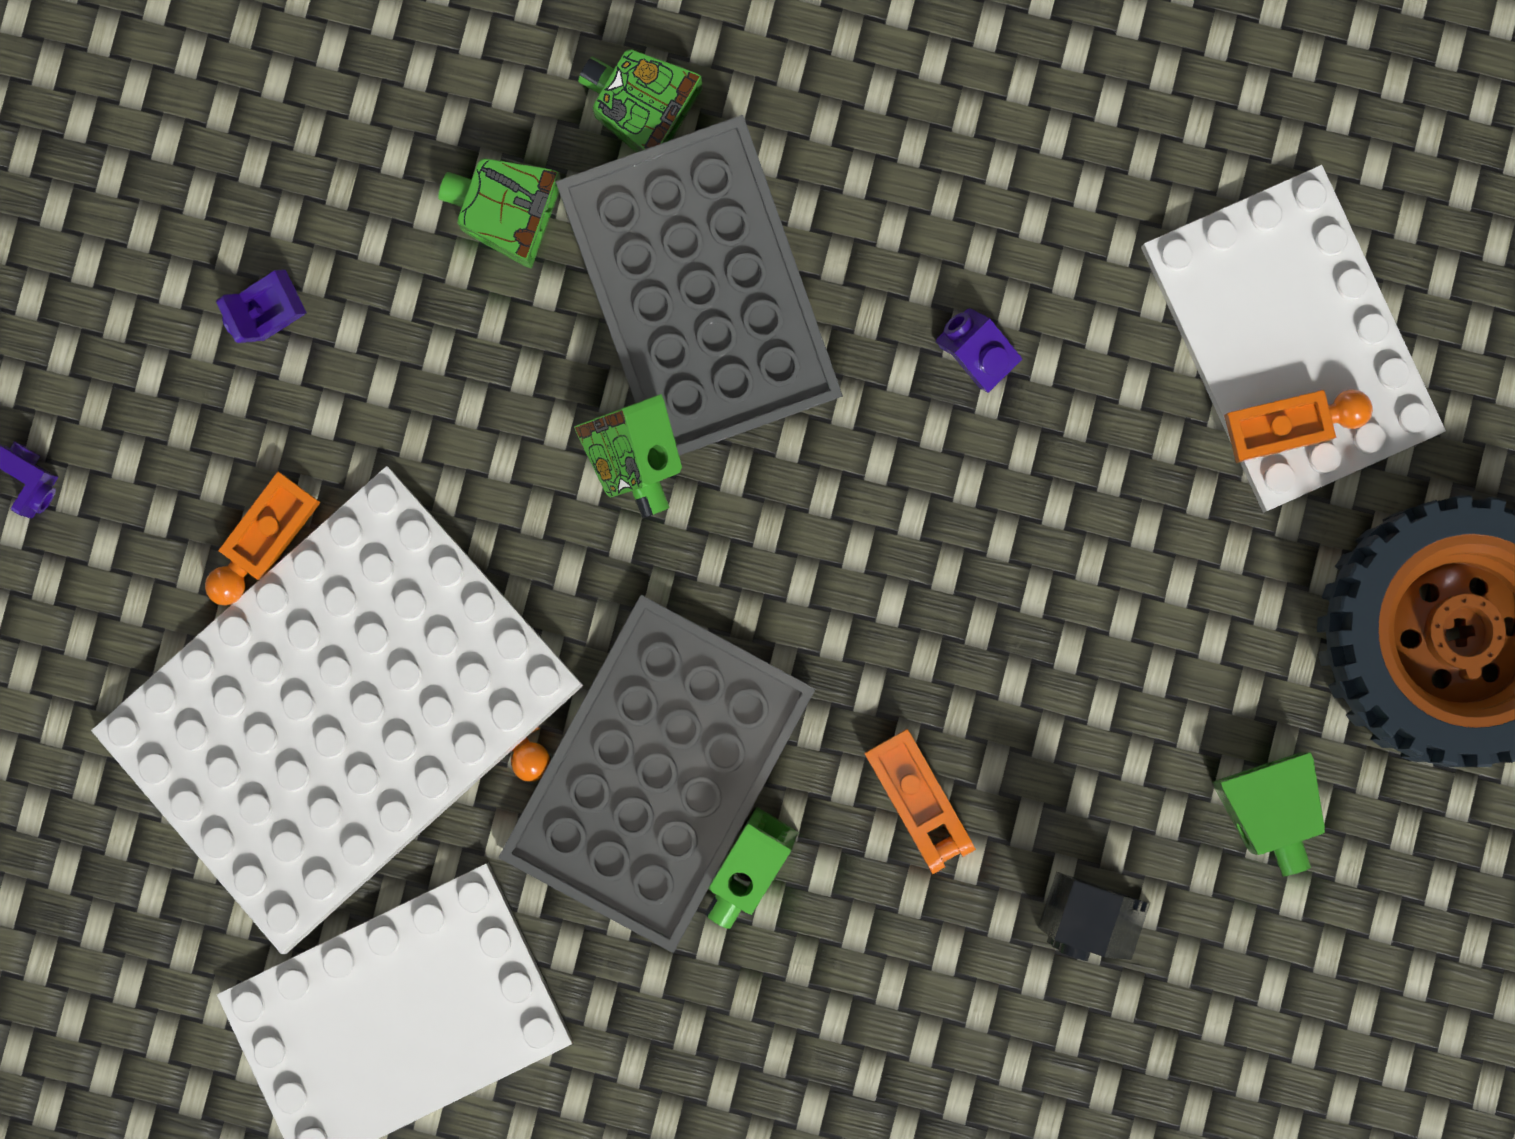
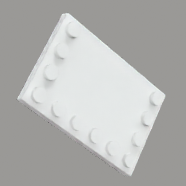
M1322 165L1142 245L1141 249L1229 440L1230 437L1224 417L1229 412L1321 390L1325 391L1328 405L1333 404L1335 398L1340 393L1350 389L1364 392L1372 402V416L1364 426L1357 429H1347L1338 423L1333 424L1337 437L1334 440L1240 462L1263 513L1446 432Z
M489 862L217 994L284 1139H379L574 1042Z

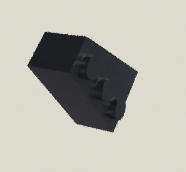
M1056 871L1038 928L1048 935L1047 943L1058 949V952L1087 962L1090 953L1106 958L1132 960L1150 903Z

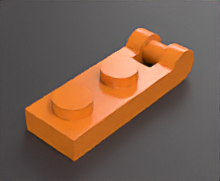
M908 729L864 753L932 874L945 868L944 862L954 856L961 854L962 857H965L976 850ZM944 824L950 836L933 845L927 833Z

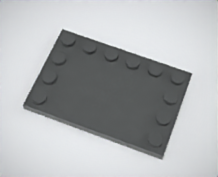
M743 115L556 181L635 403L662 394L679 455L843 397Z
M641 595L498 858L674 953L811 699L815 688Z

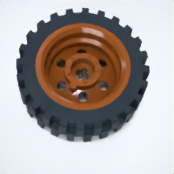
M1471 495L1454 496L1439 501L1433 500L1382 519L1383 523L1375 528L1366 530L1356 539L1358 545L1352 552L1342 554L1335 565V568L1340 570L1336 581L1325 585L1322 599L1329 601L1327 616L1318 617L1317 632H1326L1327 651L1318 652L1321 666L1330 665L1336 682L1329 684L1328 687L1334 699H1345L1351 708V711L1346 716L1354 726H1365L1373 733L1370 738L1371 741L1382 748H1394L1400 751V757L1413 762L1432 763L1433 766L1492 767V764L1515 762V632L1512 636H1506L1504 618L1506 617L1511 618L1515 623V509L1506 508L1505 499L1488 497L1481 500H1472ZM1473 578H1479L1484 582L1486 591L1482 596L1475 595L1470 591L1469 584ZM1424 584H1430V603L1424 601L1419 594L1420 587ZM1458 627L1460 638L1448 641L1446 629ZM1405 630H1409L1420 637L1419 642L1411 649L1404 647L1400 641V637ZM1487 664L1495 665L1498 670L1496 679L1491 683L1486 682L1482 677V669ZM1439 669H1441L1444 688L1442 689L1436 688L1432 684V676Z

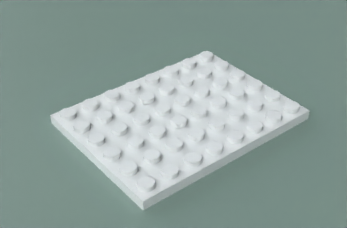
M386 466L266 573L260 581L247 590L237 602L228 607L91 731L281 954H287L575 694L583 684L397 475Z

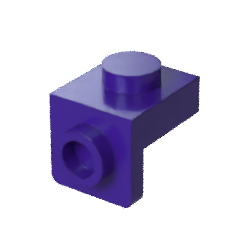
M274 270L241 293L226 294L216 300L222 314L223 324L237 343L265 341L307 314L286 270Z
M971 308L951 318L945 325L944 332L935 341L942 350L951 354L976 385L987 393L1022 360V357L992 320Z
M14 441L10 448L0 444V469L25 484L13 503L11 511L32 519L36 512L38 514L42 513L53 500L56 491L53 485L58 477L37 465L36 463L41 456L22 444Z

